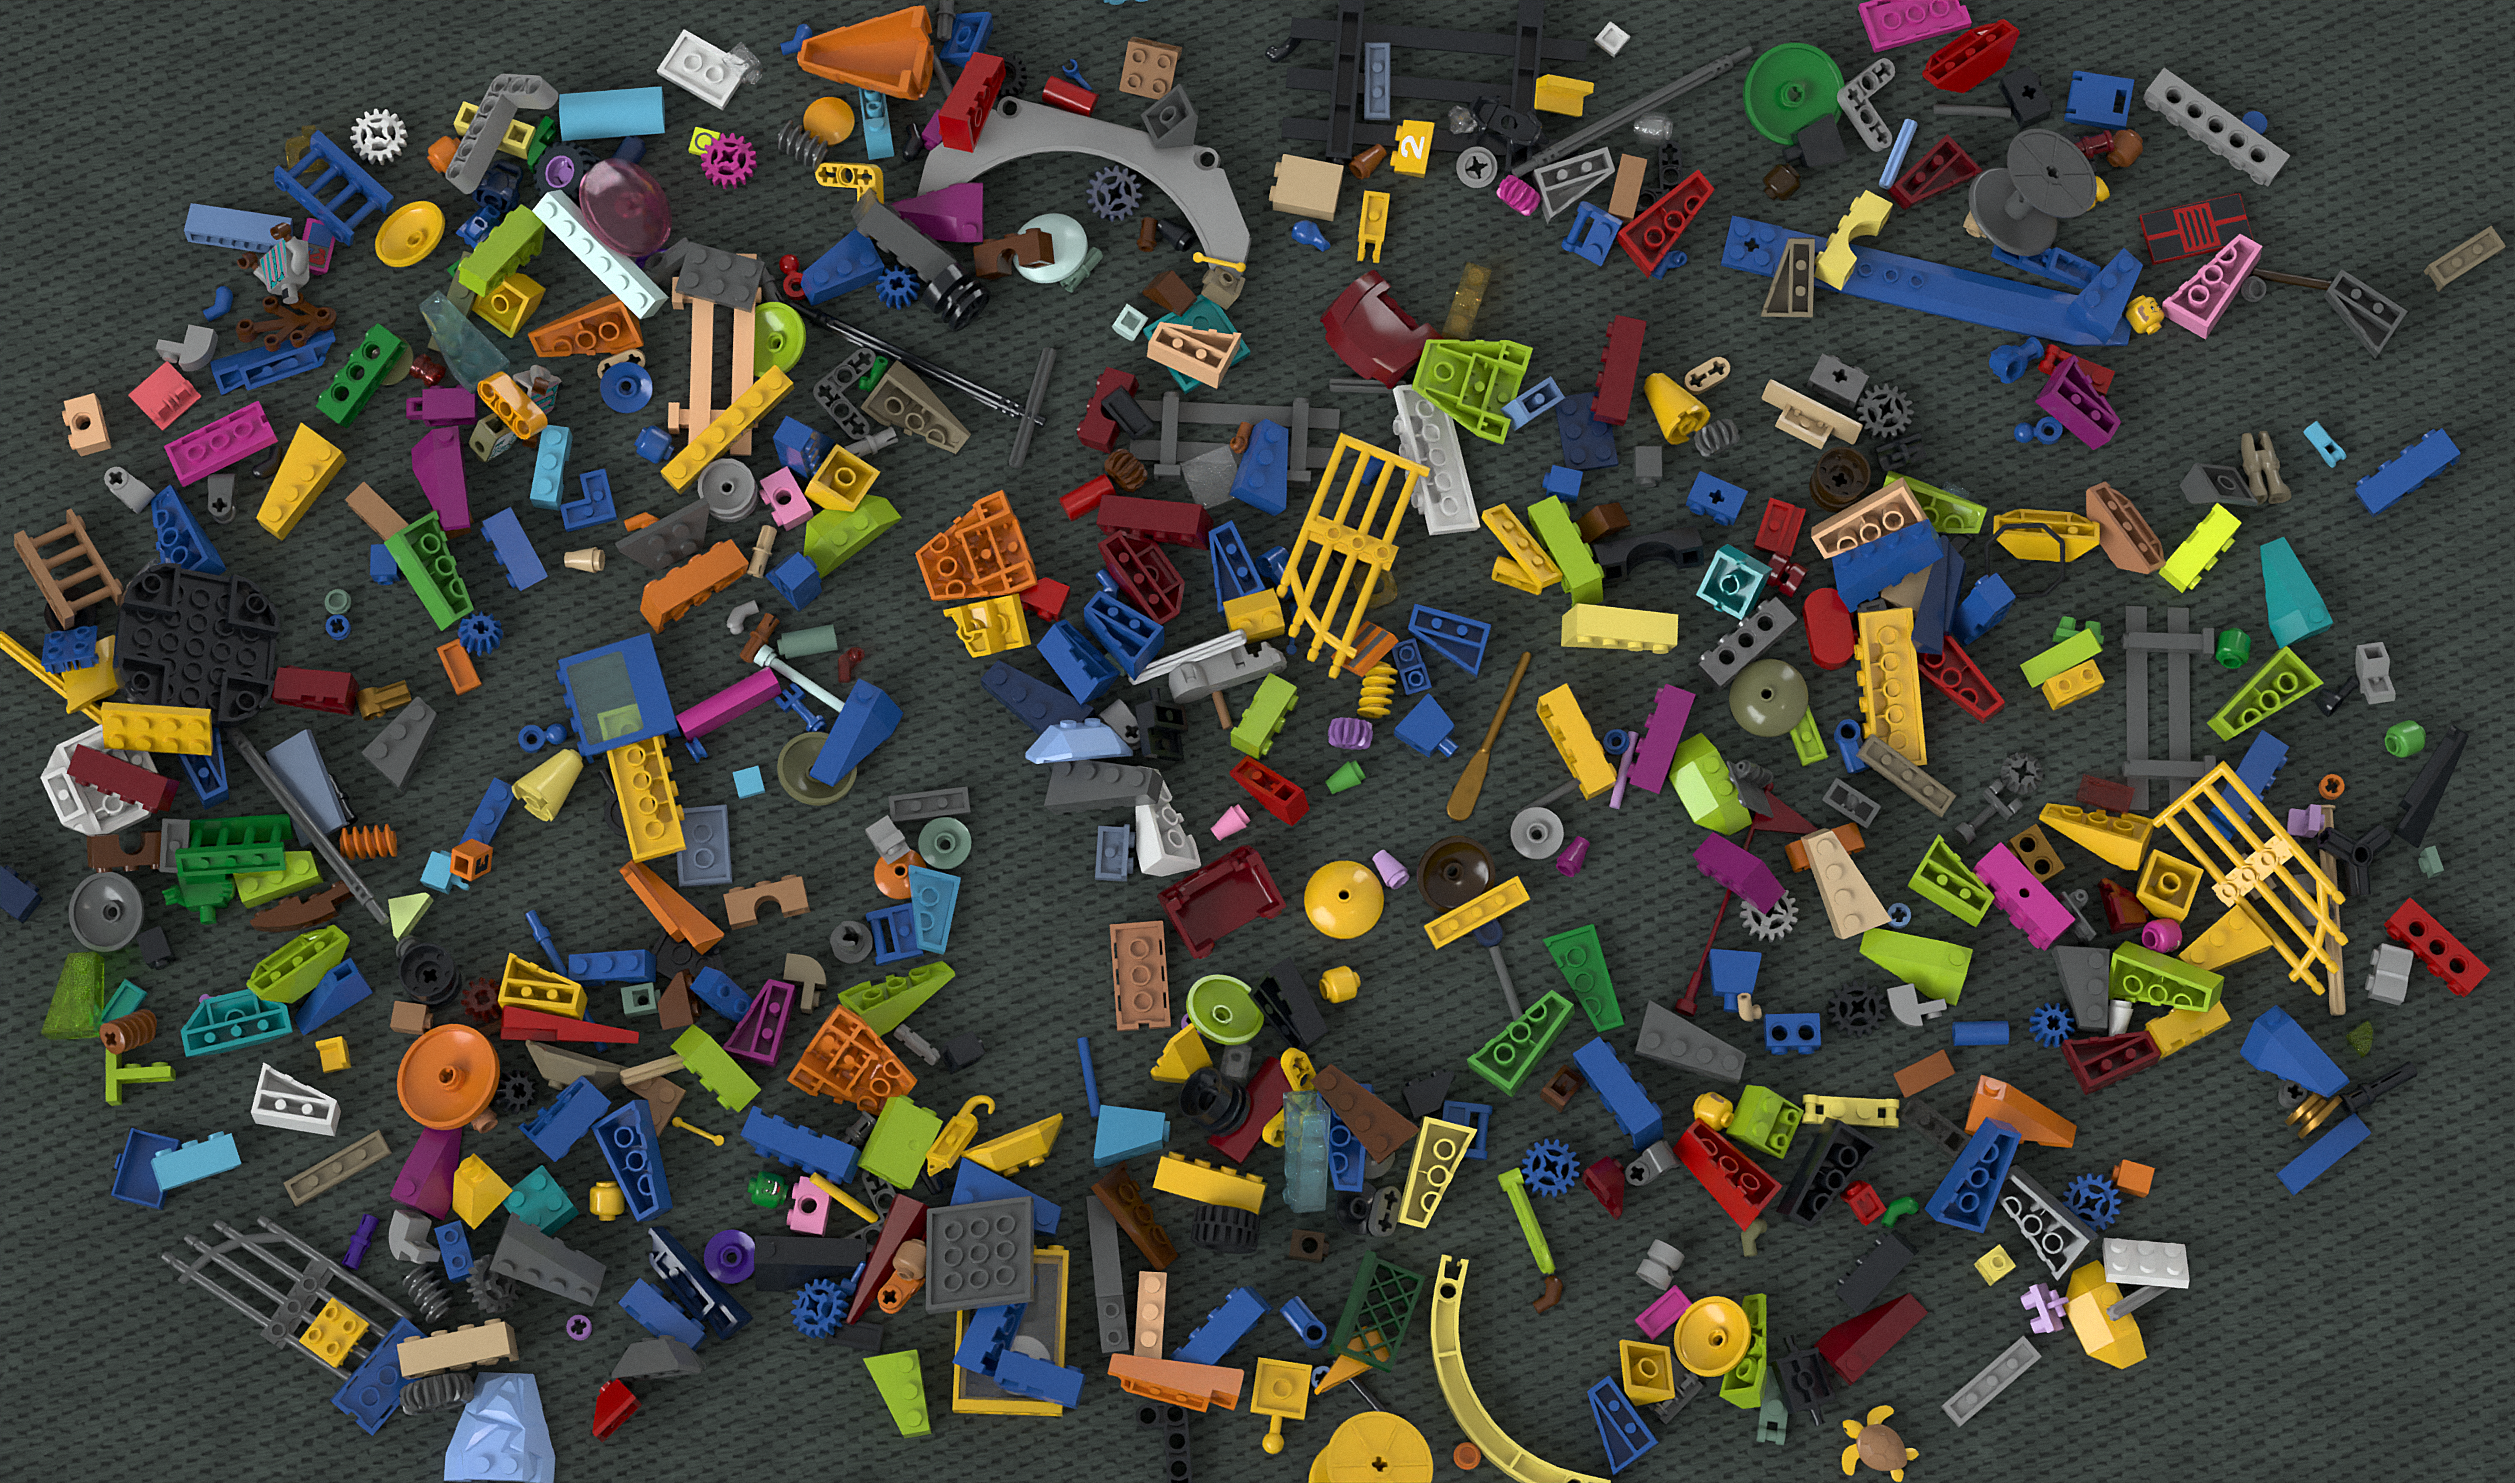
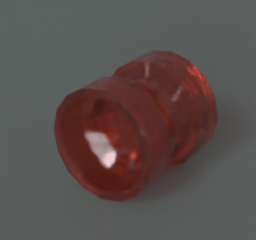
M423 353L413 362L409 374L415 379L423 380L424 385L430 388L431 386L438 385L445 375L446 368L439 363H433L431 357Z

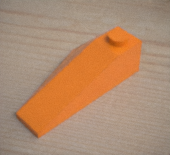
M615 294L596 300L528 333V337L538 357L570 356V354L596 355V353L618 354L644 345L638 317Z
M1984 1075L1980 1076L1971 1099L1964 1133L1974 1136L1984 1119L1989 1117L2010 1123L2022 1134L2018 1144H2023L2024 1140L2037 1141L2042 1146L2072 1148L2076 1125L2008 1083Z

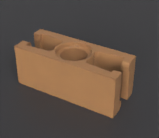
M1622 154L1608 211L1609 214L1624 221L1622 224L1624 226H1627L1634 219L1647 159Z
M365 482L360 484L345 499L348 506L384 541H387L396 532L409 526Z

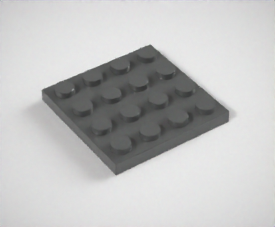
M1031 1196L927 1209L926 1311L928 1314L1034 1302V1199Z

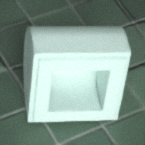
M1126 304L1112 328L1126 339L1134 341L1148 320V317Z

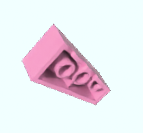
M2239 234L2216 254L2211 262L2198 270V273L2193 278L2180 286L2176 293L2163 301L2162 311L2164 315L2206 339L2241 288L2243 281L2249 276L2260 260L2262 246Z

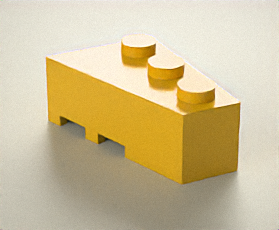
M509 953L498 997V1003L501 1008L506 1005L583 1021L588 998L580 984L554 972L550 973L543 970L538 965L532 962L528 963L519 959L517 955Z
M2219 1000L2208 1012L2173 1008L2168 1012L2169 1015L2162 1018L2156 1017L2147 1022L2144 1031L2150 1032L2161 1053L2159 1058L2161 1060L2224 1027L2231 1019Z

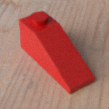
M1248 755L1229 772L1230 776L1268 811L1290 826H1293L1310 810L1303 789Z

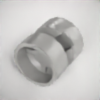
M1655 1239L1647 1253L1649 1259H1643L1636 1274L1653 1286L1666 1290L1674 1277L1672 1271L1678 1270L1685 1256L1667 1243Z

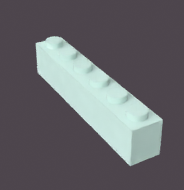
M562 190L547 192L532 210L639 319L654 316L669 298Z

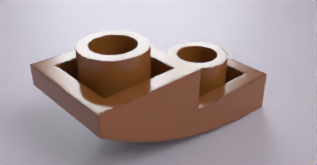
M1942 1049L1895 1072L1893 1075L1904 1097L1907 1098L1955 1074L1956 1071L1945 1049Z

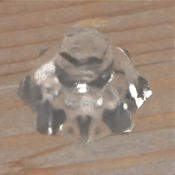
M1456 105L1449 111L1448 116L1451 122L1449 129L1454 134H1459L1460 132L1470 133L1477 127V122L1470 116L1469 109Z

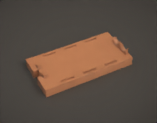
M1163 921L1111 924L1110 936L1117 1031L1139 1030V1025L1149 1024L1150 1029L1171 1028ZM1159 941H1162L1163 955H1160ZM1114 944H1117V958H1115ZM1161 967H1164L1165 981H1162ZM1116 971H1119V985H1117ZM1165 993L1167 1008H1164L1163 994ZM1118 997L1121 999V1011H1119Z

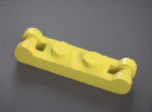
M1803 1095L1802 1104L1805 1105V1113L1802 1115V1123L1822 1124L1825 1118L1829 1117L1840 1120L1849 1126L1899 1127V1119L1896 1118V1110L1899 1109V1100ZM1816 1105L1823 1106V1115L1816 1114ZM1878 1109H1886L1885 1118H1878Z

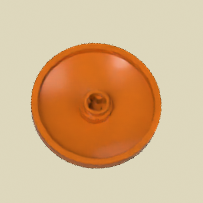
M447 1024L429 1030L411 1045L402 1059L397 1077V1090L403 1108L414 1120L431 1129L450 1130L468 1124L487 1108L495 1095L500 1077L498 1055L492 1043L480 1032L469 1026Z

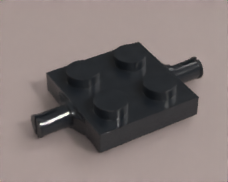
M1794 1334L1787 1336L1783 1340L1789 1354L1785 1355L1782 1359L1770 1363L1789 1415L1799 1411H1810L1814 1426L1824 1424L1826 1422L1820 1407L1826 1402L1837 1398L1819 1349L1816 1347L1810 1350H1799Z

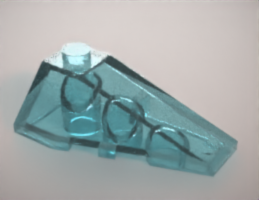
M439 290L419 305V309L453 377L470 394L478 393V383L500 371L508 375L510 361Z

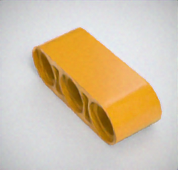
M497 372L478 383L477 391L479 396L519 438L528 439L547 427L548 422L544 412L506 373Z

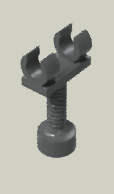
M1997 779L1982 794L1990 805L1968 824L1961 822L1954 828L1955 835L1964 844L1969 845L1976 838L1975 830L1981 827L1996 812L2008 821L2022 808L2023 804L2018 798L2006 807L1996 797L2005 787L2000 779Z

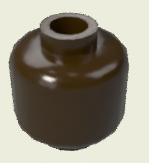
M1788 163L1785 165L1777 164L1763 178V183L1766 186L1763 191L1773 201L1777 198L1781 201H1787L1800 188L1801 183L1799 179L1801 176Z

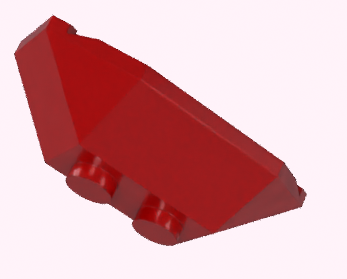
M2005 19L1970 29L1930 56L1922 73L1923 78L1938 89L1959 93L1967 92L2006 65L2020 34L2019 29Z

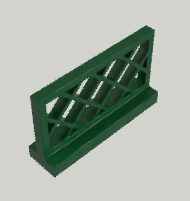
M1366 1250L1327 1353L1336 1357L1338 1354H1342L1390 1373L1426 1277L1376 1258L1377 1253ZM1377 1267L1387 1270L1392 1279L1379 1283L1375 1275ZM1409 1279L1417 1282L1415 1290L1405 1293L1399 1281ZM1395 1284L1400 1296L1388 1300L1382 1288ZM1377 1290L1383 1302L1371 1306L1366 1296L1368 1293ZM1403 1300L1407 1312L1396 1317L1391 1304ZM1363 1304H1364L1365 1307H1366V1309L1361 1310V1309H1362V1306H1363ZM1386 1307L1391 1319L1379 1323L1374 1311ZM1369 1313L1374 1326L1362 1330L1358 1317ZM1404 1319V1321H1403V1323H1402V1326H1401L1400 1323H1399V1321H1401V1320ZM1394 1323L1399 1334L1397 1337L1388 1340L1382 1328ZM1377 1330L1382 1343L1370 1346L1365 1334ZM1357 1337L1361 1338L1366 1348L1359 1352L1347 1348L1349 1341ZM1385 1347L1390 1356L1388 1364L1377 1360L1373 1351Z

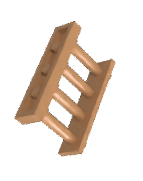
M72 509L67 510V524L34 539L32 537L28 538L24 530L14 534L16 550L64 630L74 626V615L77 614V611L109 596L113 598L118 606L122 593H124L121 582L117 578L113 579L86 534V526L80 515L76 516ZM71 533L75 535L80 544L47 560L45 558L41 559L37 553L39 551L38 548ZM83 554L87 555L93 565L60 581L57 579L53 580L50 575L51 569ZM99 575L105 587L73 602L70 600L66 602L62 595L64 590Z

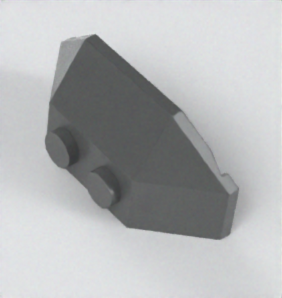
M660 1335L659 1339L642 1338V1342L630 1344L612 1372L611 1379L618 1378L622 1381L635 1383L699 1374L706 1369V1363L686 1343L675 1341L674 1336Z

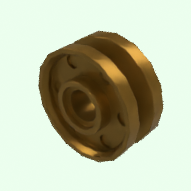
M2313 1092L2284 1122L2291 1126L2300 1120L2303 1126L2297 1135L2302 1139L2312 1129L2314 1130L2343 1100L2336 1096L2327 1102L2323 1095Z

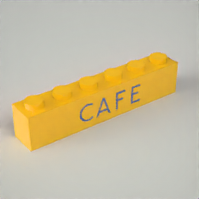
M776 365L772 366L661 470L662 477L681 495L700 477L703 469L711 462L720 459L794 389L793 382Z

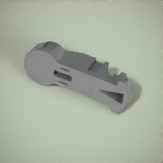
M1267 642L1261 643V651L1258 652L1257 658H1254L1253 654L1248 655L1243 644L1199 662L1188 663L1172 670L1169 673V688L1175 703H1189L1202 699L1216 691L1267 676L1269 672L1274 675L1282 673L1287 668V661L1282 652L1272 648Z

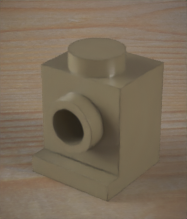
M1216 266L1214 270L1209 269L1202 279L1204 286L1201 294L1227 310L1240 296L1245 278L1240 277L1238 280L1229 272Z

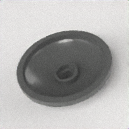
M114 872L93 874L78 885L71 897L69 905L71 928L77 939L92 950L99 952L120 950L135 939L142 927L144 920L142 895L137 886L124 875ZM115 908L118 912L116 917H114L112 914Z

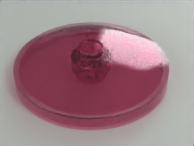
M612 158L597 163L584 175L579 189L582 213L591 230L604 244L621 254L641 257L653 253L667 241L672 228L671 208L663 189L646 170L630 161Z

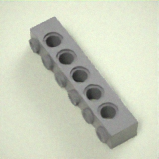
M2166 68L2162 69L2144 94L2143 100L2146 101V105L2151 110H2159L2166 115L2167 120L2175 126L2180 125L2187 130L2191 138L2206 143L2214 154L2223 155L2229 159L2230 164L2238 170L2243 169L2249 173L2251 179L2257 184H2264L2269 187L2290 157L2285 151ZM2167 97L2176 98L2178 103L2169 102ZM2188 112H2196L2199 118H2192ZM2209 126L2217 127L2220 130V132H2212L2209 129ZM2230 141H2237L2241 147L2236 148L2232 146ZM2251 156H2259L2262 162H2255Z

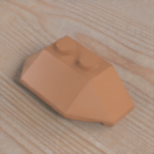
M2107 482L2097 484L2086 491L2087 519L2091 522L2100 523L2099 543L2117 568L2149 574L2166 565L2161 542L2130 500L2112 489Z

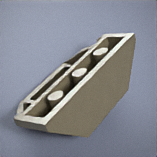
M527 1039L525 1043L545 1081L549 1082L548 1086L557 1090H563L564 1087H568L580 1076H583L603 1093L622 1083L620 1072L629 1069L625 1066Z

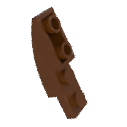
M340 880L334 883L327 892L323 894L318 892L311 895L304 904L298 896H288L279 901V905L271 910L264 909L254 915L255 918L250 920V923L256 931L287 932L313 927L340 916L335 906L355 895L351 893L344 881Z

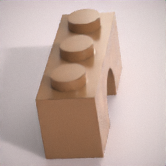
M787 875L782 877L779 882L762 881L756 883L753 888L736 887L730 889L728 894H723L732 930L757 925V909L765 901L779 903L784 918L810 912L802 876Z

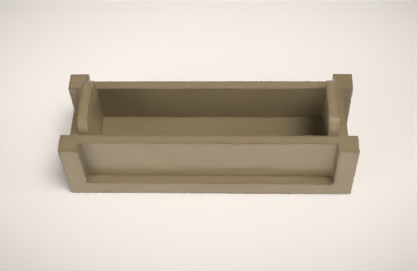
M2490 226L2429 264L2424 273L2426 276L2429 274L2437 285L2436 290L2440 292L2456 278L2491 256L2500 254L2506 245L2493 227Z

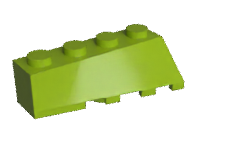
M2125 941L2113 952L2109 971L2108 999L2120 998L2133 1003L2142 1001L2150 1002L2151 1005L2155 1006L2164 1004L2172 1005L2177 1009L2208 1012L2220 1000L2225 977Z

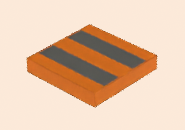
M1366 621L1356 631L1351 647L1357 649L1354 660L1346 656L1342 667L1363 677L1398 643V639L1394 634ZM1336 652L1331 656L1333 660L1336 655Z

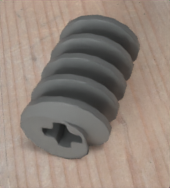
M791 119L778 135L776 141L778 149L780 151L787 150L788 156H795L798 162L804 160L805 166H812V169L816 172L821 163L829 161L834 149L833 147L829 150L827 149V140H824L819 145V135H816L812 140L809 139L811 135L810 130L801 134L802 125L792 129L794 121Z
M426 1262V1264H421L413 1269L404 1279L402 1285L406 1289L410 1288L408 1295L415 1297L414 1304L421 1306L420 1313L427 1315L425 1319L428 1324H433L451 1316L456 1312L458 1306L449 1307L453 1298H443L448 1290L446 1288L437 1289L442 1281L441 1279L431 1280L436 1272L435 1270L426 1272L425 1270L430 1266V1263Z

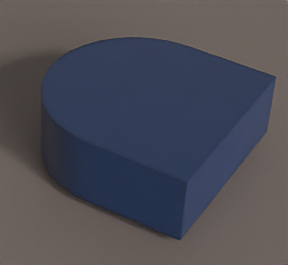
M1497 919L1472 931L1478 942L1485 947L1498 945L1503 936L1502 927Z

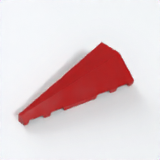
M506 1005L502 1008L499 1040L526 1041L529 1039L549 1042L638 1044L639 1032Z

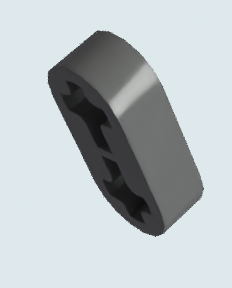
M1392 1186L1383 1187L1375 1193L1368 1222L1369 1231L1375 1237H1386L1395 1231L1402 1202L1401 1193L1397 1188ZM1388 1194V1197L1392 1199L1391 1203L1384 1199L1385 1195ZM1380 1220H1382V1223L1386 1225L1385 1229H1382V1226L1378 1225V1222Z

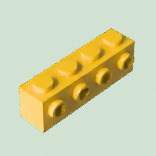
M1169 1151V1155L1164 1154L1161 1156L1153 1188L1213 1205L1237 1207L1249 1210L1257 1215L1260 1214L1268 1184L1262 1182L1263 1177L1247 1173L1246 1177L1236 1174V1169L1221 1166L1220 1170L1210 1167V1162L1201 1159H1195V1162L1184 1160L1185 1155Z

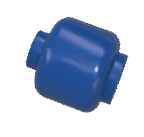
M654 425L649 426L648 429L643 427L634 443L637 446V454L655 464L659 463L662 458L668 460L675 448L670 445L672 436Z

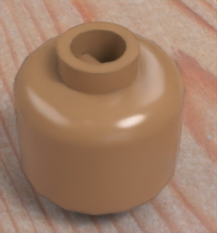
M912 1239L900 1245L893 1259V1266L897 1270V1275L903 1280H917L925 1276L927 1249L925 1242Z

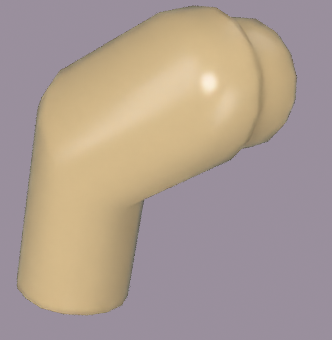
M1741 993L1737 996L1739 1014L1743 1020L1752 1022L1754 1021L1753 1019H1760L1762 1017L1760 1006H1752L1750 994Z

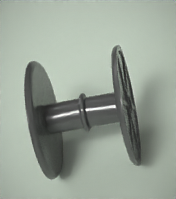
M2029 129L2019 133L2010 143L2007 152L2008 168H1990L1978 174L1970 185L1968 195L1971 214L1980 230L1990 241L2012 254L2035 256L2045 252L2054 242L2058 228L2057 217H2077L2091 208L2096 198L2097 183L2089 161L2071 141L2053 131Z

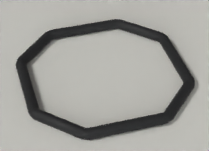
M2044 523L2003 525L1984 545L1985 575L1987 574L1990 577V545L2006 529L2043 528L2060 543V577L2044 592L2013 594L2016 598L2046 597L2066 576L2064 540Z

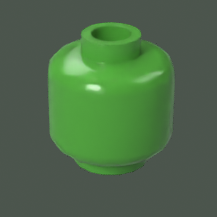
M2406 720L2391 726L2387 730L2385 745L2391 754L2399 758H2405L2420 752L2424 748L2426 733L2423 727L2415 721Z

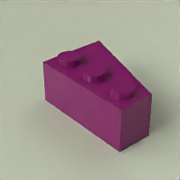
M1714 832L1692 855L1699 863L1697 868L1707 877L1711 875L1719 884L1729 888L1764 915L1786 892L1761 859Z

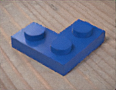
M605 468L580 474L585 499L560 505L566 532L618 520Z

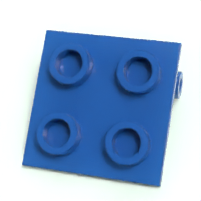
M82 626L74 630L54 631L50 634H45L41 665L45 667V671L51 672V674L66 672V669L71 671V661L75 670H79V663L81 669L95 667V664H99L98 653H95L98 626Z

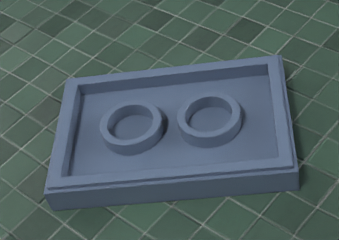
M727 805L683 808L685 820L680 822L687 849L677 852L679 888L732 884Z

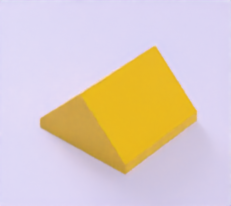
M1620 1340L1624 1391L1633 1404L1639 1406L1673 1399L1675 1391L1670 1348L1667 1346Z

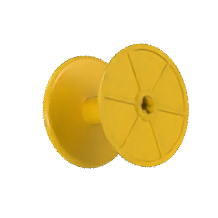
M1379 1411L1365 1412L1349 1418L1338 1427L1329 1444L1316 1456L1309 1473L1308 1483H1431L1433 1461L1424 1437L1408 1421L1391 1413Z

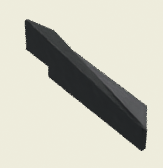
M2453 724L2398 804L2407 812L2393 833L2416 848L2420 847L2469 738L2468 734Z

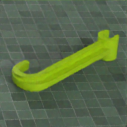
M1519 1168L1498 1175L1500 1185L1503 1191H1507L1538 1267L1543 1273H1554L1556 1267L1522 1186L1524 1180Z

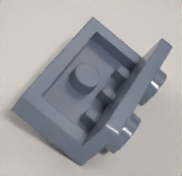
M1124 824V827L1098 826L1095 880L1127 881L1128 874H1133L1134 859L1129 858V848H1134L1135 832H1130V824Z

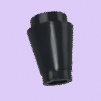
M1163 218L1157 226V231L1162 234L1176 251L1186 252L1195 242L1196 236L1192 234L1191 229L1167 218Z

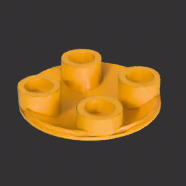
M824 97L814 101L807 108L803 124L805 131H811V139L819 135V144L827 140V147H833L835 144L841 143L848 138L854 128L855 119L852 109L846 102L835 97Z

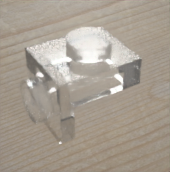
M741 42L722 58L723 63L740 79L744 87L750 83L752 85L755 84L762 77L763 67L761 61Z

